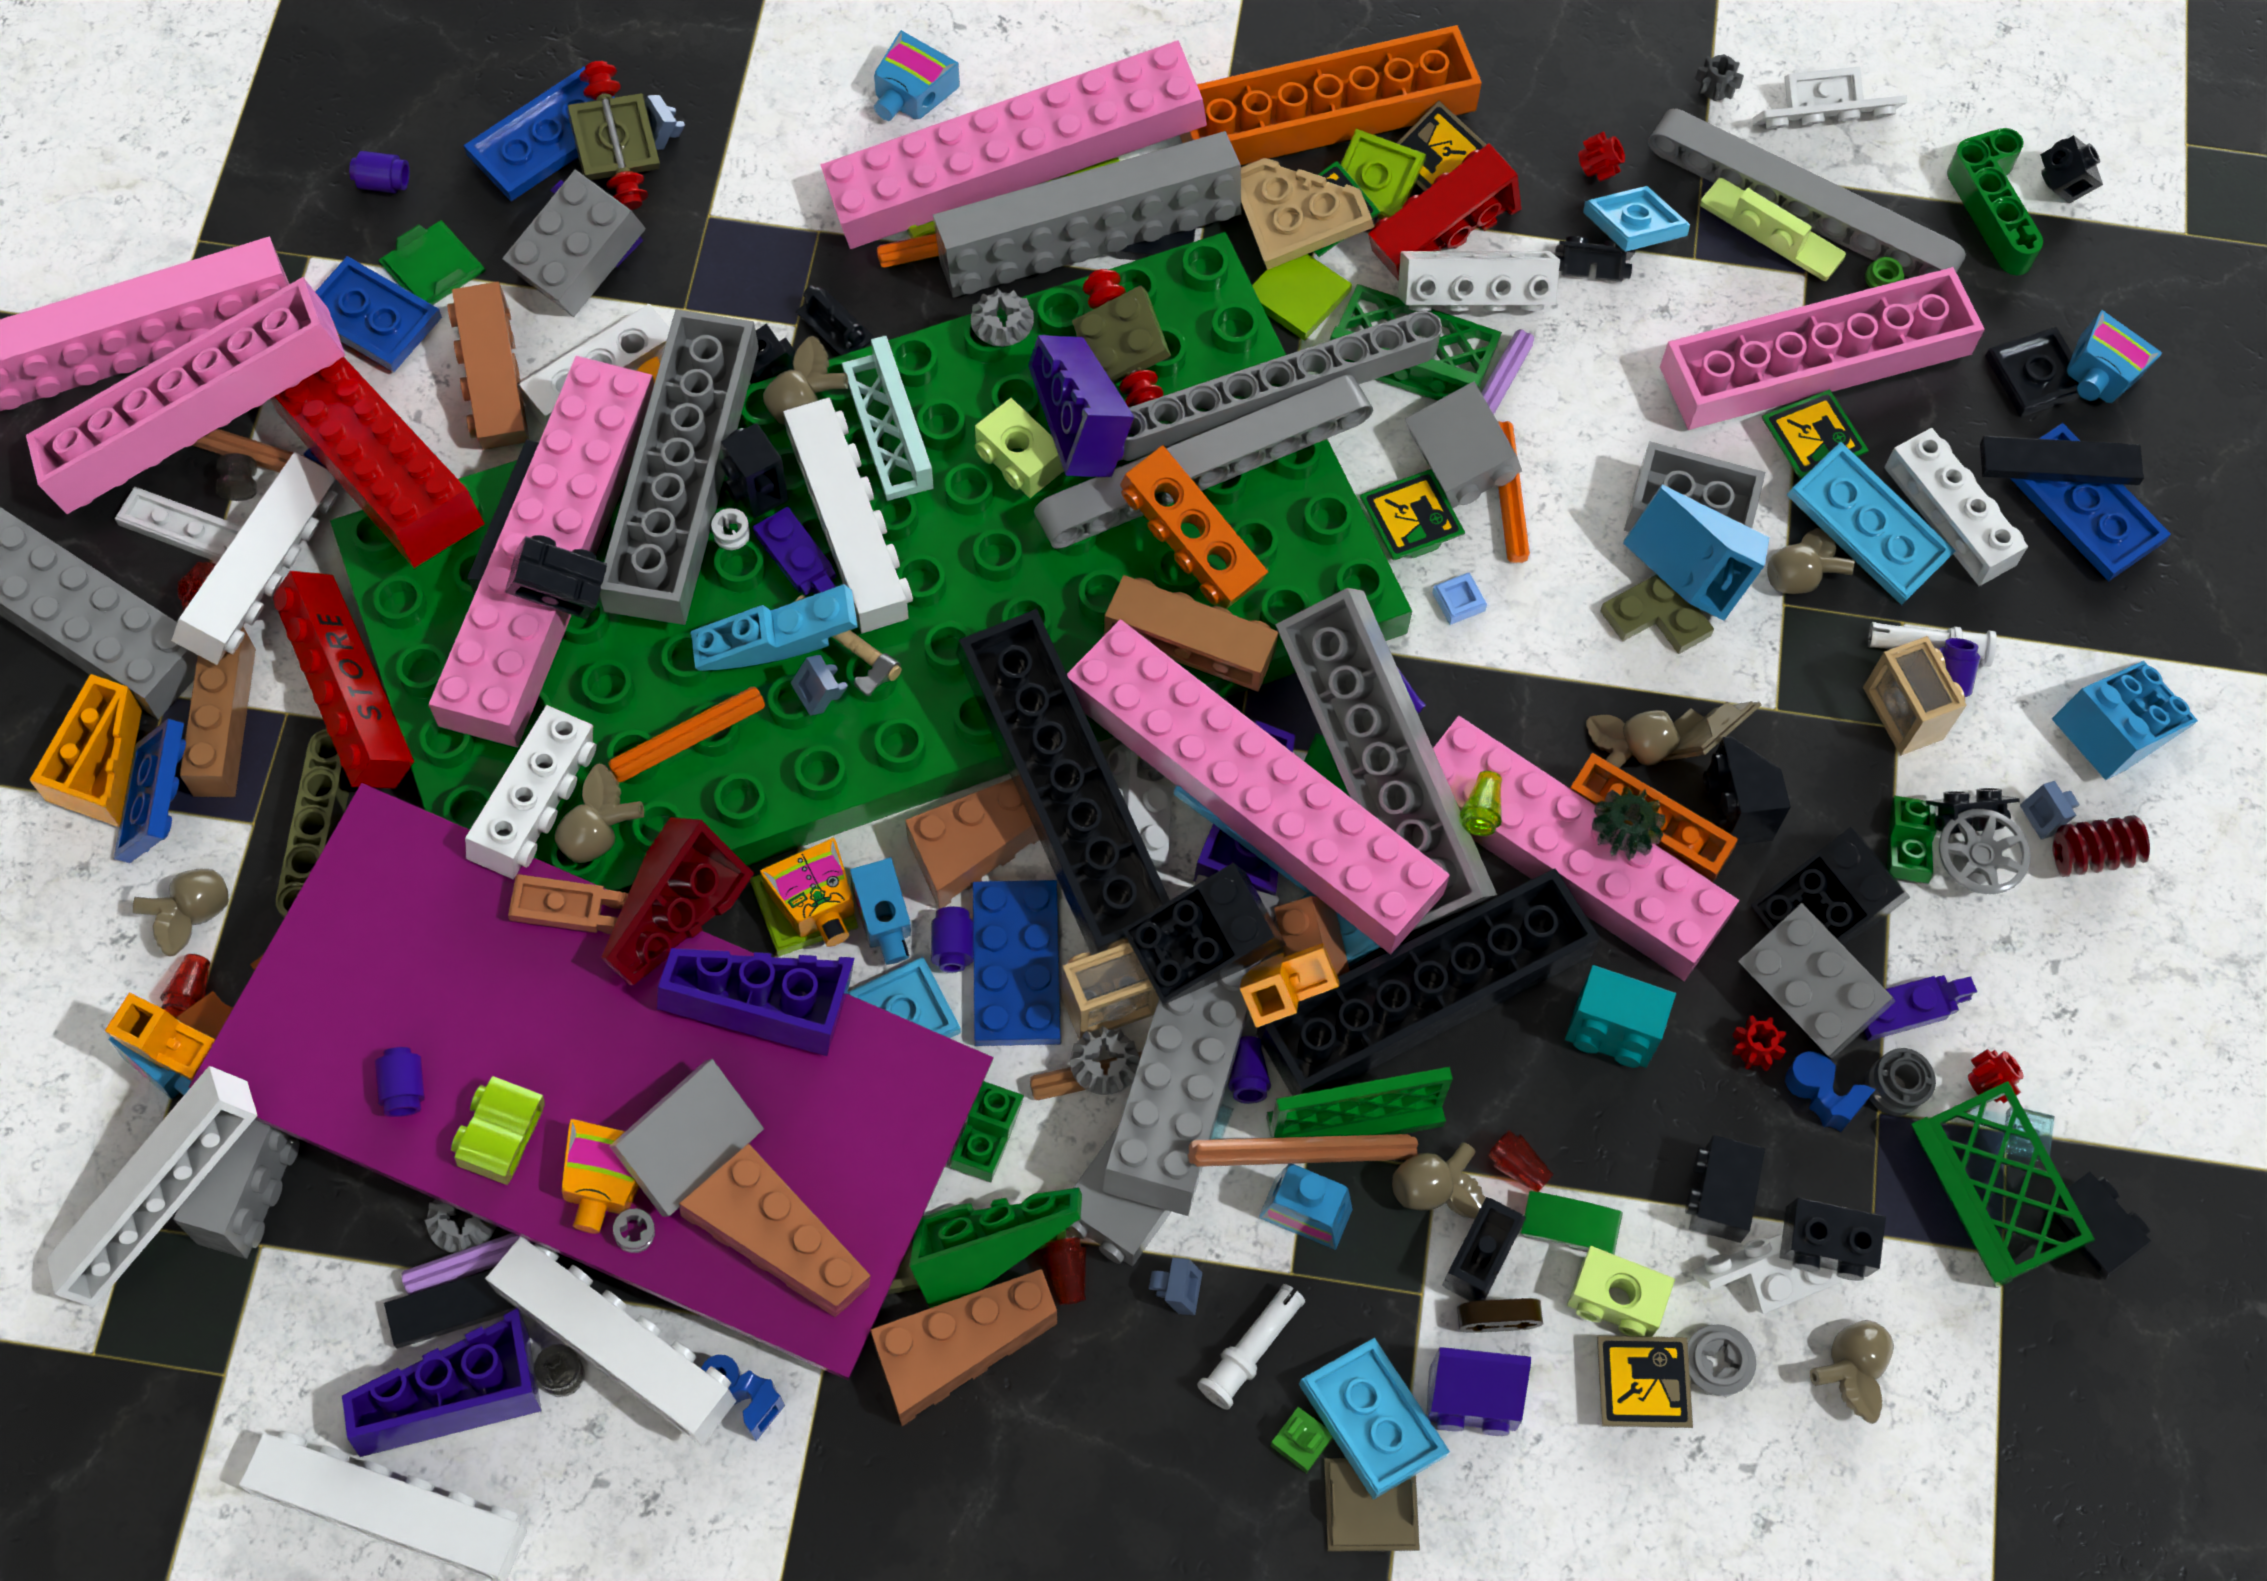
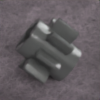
M1725 54L1717 55L1713 58L1707 56L1704 66L1698 67L1695 77L1697 82H1702L1699 93H1704L1707 98L1713 101L1722 100L1726 97L1731 100L1735 90L1741 87L1744 75L1737 73L1740 63L1735 62Z

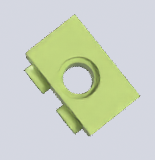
M1012 398L975 425V449L979 456L988 464L993 462L1002 471L1007 483L1016 490L1020 488L1029 498L1064 472L1053 437ZM1015 448L1024 449L1022 452H1012L1010 450Z
M1590 1246L1583 1257L1567 1306L1577 1309L1576 1314L1592 1322L1605 1320L1618 1325V1330L1629 1337H1653L1660 1327L1675 1278ZM1620 1288L1624 1290L1629 1296L1630 1303L1621 1305L1614 1302L1610 1297L1609 1289Z

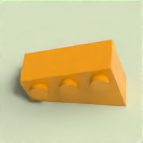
M89 675L30 778V782L45 801L120 827L142 712L141 706L127 686L99 676Z

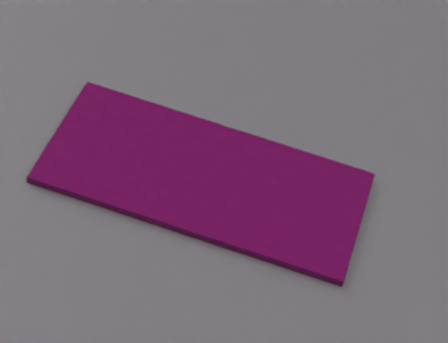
M361 783L190 1083L189 1089L209 1066L248 1082L258 1115L255 1120L845 1380H849L871 1332L870 1329H872L994 1057L849 994H846L827 1056L657 1009L658 985L667 959L635 985H629L601 959L611 934H606L599 930L595 933L509 921L508 913L515 878L513 880L466 859L465 838L470 831L469 829ZM533 858L527 868L521 866L516 874L596 885L536 858ZM602 904L600 915L618 918L622 909H614ZM701 931L694 938H686L675 947V949L730 951L731 955L754 956V953L704 931ZM408 1047L411 1049V1053L421 1056L425 1099L420 1102L421 1111L416 1114L402 1117L384 1115L383 1106L378 1104L375 1060L384 1056L383 1052L390 1048ZM713 1059L764 1128L749 1144L871 1275L869 1287L839 1315L834 1317L788 1287L785 1282L770 1272H765L751 1263L750 1259L732 1247H727L713 1238L712 1234L700 1226L694 1225L681 1217L680 1207L670 1216L662 1217L641 1188H639L629 1209L637 1208L643 1210L653 1220L655 1237L652 1244L646 1250L640 1253H629L623 1251L617 1245L613 1234V1225L615 1219L619 1216L617 1213L605 1212L601 1230L598 1234L574 1228L573 1224L579 1204L565 1201L562 1194L570 1120L575 1119L627 1131L705 1060ZM492 1076L543 1095L545 1102L538 1123L526 1144L518 1167L508 1185L458 1167L454 1158L456 1152L451 1151L453 1139L460 1126L468 1127L474 1117L475 1112L470 1110V1106L476 1090L480 1085L486 1087ZM637 1220L627 1222L628 1230L621 1232L622 1237L626 1238L629 1235L631 1242L641 1240L640 1232L647 1230L646 1225L643 1223L639 1227Z

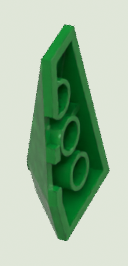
M1080 1188L1032 1194L1022 1203L1009 1205L1007 1198L994 1199L990 1204L991 1208L974 1210L971 1203L960 1204L923 1216L914 1234L909 1266L929 1307L933 1308L978 1292L1081 1218L1082 1207Z

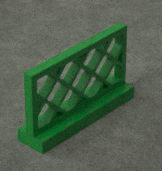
M1357 284L1338 327L1335 326L1330 340L1354 333L1347 330L1361 325L1363 329L1372 327L1371 322L1381 319L1390 321L1396 319L1395 315L1402 313L1408 315L1418 311L1409 309V305H1405L1399 297ZM1362 299L1374 303L1379 309L1364 313L1359 302ZM1435 309L1429 310L1428 312L1437 315L1441 320L1442 327L1448 328L1451 334L1442 336L1439 339L1436 354L1440 360L1431 359L1375 379L1437 401L1473 381L1480 388L1502 332ZM1478 338L1489 342L1486 347L1473 350L1467 340ZM1458 343L1464 353L1449 357L1443 347ZM1382 347V349L1384 350H1391L1389 348ZM1349 359L1345 360V361L1351 362V363H1352V362H1355V361L1349 360ZM1470 362L1477 373L1456 366Z
M1450 1066L1276 1099L1274 1111L1267 1112L1266 1116L1271 1138L1395 1135L1444 1127L1446 1119L1442 1106L1453 1080Z
M2008 1081L1929 1119L1925 1117L1911 1124L1914 1134L1996 1288L2013 1281V1278L2095 1241ZM2005 1095L2013 1109L2008 1126L1983 1119L1987 1103ZM1980 1107L1977 1116L1967 1113ZM1957 1117L1974 1122L1967 1145L1949 1140L1941 1125ZM2016 1118L2025 1132L2013 1128ZM1980 1125L2005 1132L1998 1155L1973 1148ZM2011 1135L2031 1142L2034 1152L2029 1166L2004 1158ZM1954 1148L1965 1151L1962 1162L1958 1158ZM1970 1154L1996 1162L1988 1185L1970 1179L1965 1169ZM2038 1157L2046 1171L2034 1168ZM2001 1164L2027 1172L2019 1195L1994 1187ZM2032 1174L2050 1179L2054 1184L2056 1190L2051 1205L2025 1197ZM1974 1187L1986 1191L1983 1202ZM1992 1193L2017 1201L2010 1224L1992 1219L1986 1209ZM2059 1196L2068 1211L2056 1207ZM2023 1203L2048 1211L2041 1235L2015 1226ZM2054 1214L2072 1219L2081 1236L2065 1243L2046 1237ZM1996 1227L2007 1230L2004 1242ZM2013 1233L2039 1241L2034 1257L2018 1265L2015 1264L2008 1251ZM2044 1243L2055 1246V1248L2041 1254Z

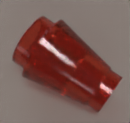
M198 954L185 955L183 962H181L161 994L160 999L163 1002L161 1008L170 1013L174 1018L178 1019L177 1016L205 997L210 961L207 958Z
M1510 1130L1497 1141L1487 1154V1157L1494 1162L1492 1167L1524 1186L1531 1188L1533 1191L1539 1192L1553 1176V1173L1547 1168L1546 1164L1521 1134L1516 1136Z
M1080 1237L1059 1239L1045 1243L1046 1254L1042 1256L1057 1297H1059L1060 1305L1086 1301V1247H1081Z

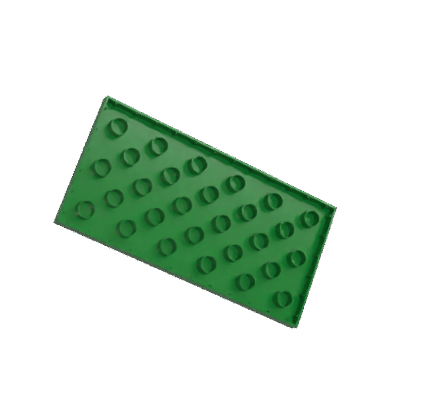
M1226 232L1108 269L1119 273L1121 278L1119 285L1124 287L1126 293L1140 285L1148 293L1171 356L1145 370H1151L1157 374L1158 381L1155 385L1162 388L1163 396L1286 355ZM1088 276L1021 297L1027 298L1029 306L1033 310L1034 323L1028 336L1014 345L994 346L982 341L972 329L971 314L888 340L932 467L933 489L887 501L849 387L847 389H831L815 393L818 401L830 397L835 412L842 410L849 430V434L844 435L848 445L854 443L861 461V467L857 468L860 478L867 476L874 495V500L869 502L873 511L880 510L887 529V533L882 534L886 545H894L900 567L895 568L899 579H907L913 601L907 603L909 619L862 634L858 623L857 628L851 629L853 633L880 653H887L901 664L902 670L900 675L894 681H887L879 685L871 696L864 695L855 686L854 679L856 677L868 676V670H871L872 666L833 637L828 638L829 646L783 660L722 670L699 671L695 668L691 638L692 630L764 605L769 610H774L795 602L801 595L805 596L802 592L798 593L757 539L753 530V526L788 506L832 564V568L836 573V578L832 579L836 587L843 585L787 435L786 426L777 423L763 402L765 389L776 377L748 386L737 429L747 428L755 423L760 426L782 458L789 501L753 519L741 501L735 503L732 500L723 481L715 515L723 509L733 508L740 510L747 517L750 537L748 542L740 549L725 550L715 542L711 526L685 625L604 612L600 596L595 610L587 619L571 615L518 748L438 727L428 705L474 598L467 577L517 460L458 479L467 488L485 524L415 568L363 510L330 520L392 711L414 759L411 768L425 810L470 830L542 711L548 705L592 724L593 743L597 744L590 764L587 767L581 765L576 773V786L569 799H561L557 805L556 810L558 813L551 830L547 834L541 832L535 842L538 846L534 858L591 883L604 886L607 890L629 893L647 850L670 817L701 819L748 866L1010 774L957 658L956 651L959 639L1037 609L1067 674L1104 636L1105 614L1123 575L1133 579L1144 578L1152 582L1156 587L1172 593H1185L1192 597L1194 601L1210 607L1219 606L1218 604H1211L1205 598L1200 589L1202 584L1192 572L1188 574L1180 568L1174 558L1175 552L1166 541H1159L1152 534L1147 524L1149 520L1145 515L1070 546L1057 549L1052 547L1034 513L1035 507L1045 498L1095 477L1066 476L1065 472H1062L1034 496L1029 498L1020 488L1018 490L1012 488L1003 477L1002 471L993 462L991 464L986 463L975 449V425L1010 398L1052 436L1028 364L1038 335L1077 337L1072 320L1094 310L1088 304L1090 296L1083 291V284L1088 279ZM999 308L997 317L1002 322V327H1006L1008 315H1006L1005 310ZM872 346L829 359L827 374L844 373L842 368L843 362L872 355ZM876 368L854 373L856 381L868 387H872L878 378ZM1119 382L1114 386L1116 387L1117 391L1125 401L1128 395L1121 393L1119 389V385L1121 382ZM1271 384L1275 387H1282L1280 384ZM861 394L862 399L864 400L866 395ZM1234 396L1236 399H1246L1242 396ZM873 399L866 411L867 414L883 420L889 411V406ZM1204 408L1196 409L1201 412L1209 411L1208 409ZM892 419L890 424L895 426L894 421ZM1160 421L1162 424H1172L1170 421ZM872 426L873 432L875 433L877 428ZM884 432L877 444L878 447L894 454L901 441L899 438ZM1128 433L1127 437L1135 436L1132 433ZM1328 439L1202 490L1218 512L1268 570V573L1258 585L1227 608L1234 616L1248 621L1257 620L1264 622L1271 629L1278 631L1275 624L1346 588L1364 591L1385 641L1408 633L1412 609ZM1015 448V449H1012V450H1010V451H1012V452H1022V451H1024V449ZM903 453L901 456L904 459H906L905 453ZM883 459L884 465L886 466L888 461ZM1120 460L1117 462L1115 469L1136 460ZM895 465L889 475L891 485L894 486L912 481L913 477L910 471ZM627 480L597 551L596 560L605 562ZM1174 502L1169 505H1166L1165 507L1174 505ZM1191 523L1181 525V530L1185 536L1189 538L1200 537V532L1195 525ZM729 524V529L726 526L723 527L724 534L732 535V530L736 533L738 532L737 524ZM1218 555L1207 556L1208 563L1212 568L1216 570L1226 569V563L1222 557ZM811 592L807 594L805 597L807 598L813 596L814 593ZM1279 632L1276 652L1261 685L1296 673ZM821 655L826 665H836L838 670L833 676L838 684L846 682L848 687L839 699L830 702L824 713L810 716L792 687L791 681L807 657ZM1177 662L1222 698L1249 690V688ZM750 687H756L759 690L765 703V707L762 710L624 782H619L618 787L621 789L620 804L641 801L644 806V817L625 820L611 825L616 838L614 845L607 853L593 861L581 864L571 861L562 853L555 842V830L570 810L585 804L582 797L583 785L587 775L596 764H603L608 768V771H611L608 762L620 754ZM1086 715L1097 742L1114 737Z

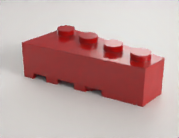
M1490 143L1480 150L1477 149L1470 152L1464 158L1462 164L1450 173L1445 172L1438 176L1430 188L1420 195L1410 197L1403 204L1402 209L1390 218H1383L1374 225L1372 231L1368 233L1373 253L1399 281L1401 251H1441L1446 246L1456 249L1466 243L1471 231L1478 227L1486 231L1496 225L1497 219L1495 217L1507 211L1510 215H1513L1520 211L1522 208L1518 174Z

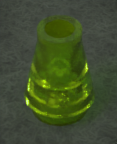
M1492 771L1480 772L1460 812V817L1463 820L1462 826L1471 834L1478 836L1492 835L1502 823V777Z

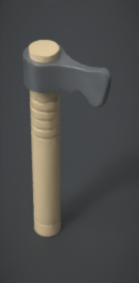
M801 595L796 599V601L802 600L806 597ZM851 630L832 636L872 666V669L868 670V676L856 677L854 679L855 686L864 695L871 696L879 685L887 681H894L900 675L902 669L898 661L887 653H880Z

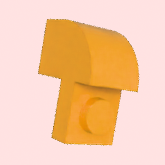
M1324 943L1288 956H1285L1283 952L1261 962L1242 977L1240 991L1257 1028L1296 1014L1299 1001L1338 988L1339 979Z
M130 992L105 1029L106 1033L138 1055L191 1081L215 1039L179 1022L166 1010Z

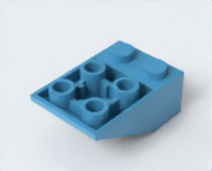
M1662 484L1624 539L1623 544L1689 604L1725 621L1764 568L1770 537Z
M2141 661L2082 688L2052 718L2055 724L2105 780L2128 770L2198 721L2190 712L2188 704L2180 697H2177L2163 682L2160 673L2153 667L2148 666L2145 661Z

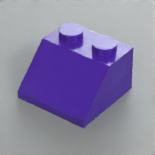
M1439 1347L1429 1368L1427 1418L1430 1422L1437 1423L1438 1429L1445 1431H1463L1464 1426L1481 1427L1482 1433L1486 1435L1508 1436L1510 1431L1518 1429L1523 1419L1531 1357Z

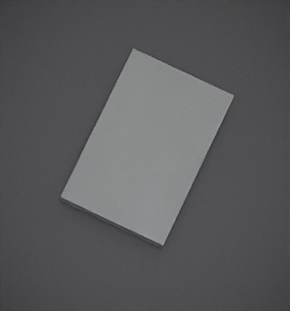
M709 1059L698 1066L609 1147L662 1217H666L680 1207L679 1203L743 1149L764 1128L714 1060Z

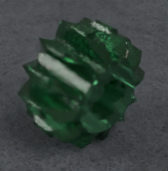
M1628 785L1623 788L1621 795L1611 790L1606 794L1605 801L1597 803L1594 810L1597 817L1592 821V830L1600 833L1597 838L1598 845L1608 843L1612 845L1610 849L1611 857L1616 855L1619 850H1624L1628 860L1634 858L1636 851L1646 856L1651 852L1652 844L1660 843L1663 837L1661 828H1663L1666 822L1665 815L1657 813L1660 808L1659 800L1651 802L1645 800L1647 797L1646 789L1639 792L1638 796L1633 795ZM1624 821H1631L1633 825H1627L1626 823H1624Z

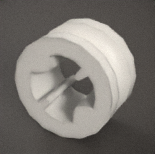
M733 508L723 509L716 513L712 519V531L715 542L719 547L725 550H736L748 542L750 537L747 517L740 510ZM729 524H737L738 532L736 533L732 530V535L724 534L723 527L726 526L729 529Z

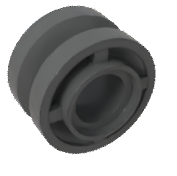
M1897 1048L1889 1051L1871 1065L1865 1076V1085L1876 1089L1869 1097L1876 1108L1888 1115L1903 1116L1914 1111L1932 1096L1936 1086V1077L1931 1064L1923 1055L1912 1049ZM1895 1076H1898L1904 1082L1905 1088H1902L1896 1082Z

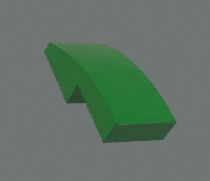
M1894 795L1889 824L1887 869L1897 879L1929 884L1933 875L1932 842L1937 832L1934 825L1936 806L1926 805L1925 800Z
M984 1081L968 1115L966 1128L953 1154L950 1168L992 1182L1015 1125L1024 1095Z
M1530 1191L1524 1215L1526 1220L1522 1226L1521 1234L1529 1238L1568 1244L1571 1248L1588 1251L1589 1247L1593 1246L1615 1255L1623 1212L1576 1199Z

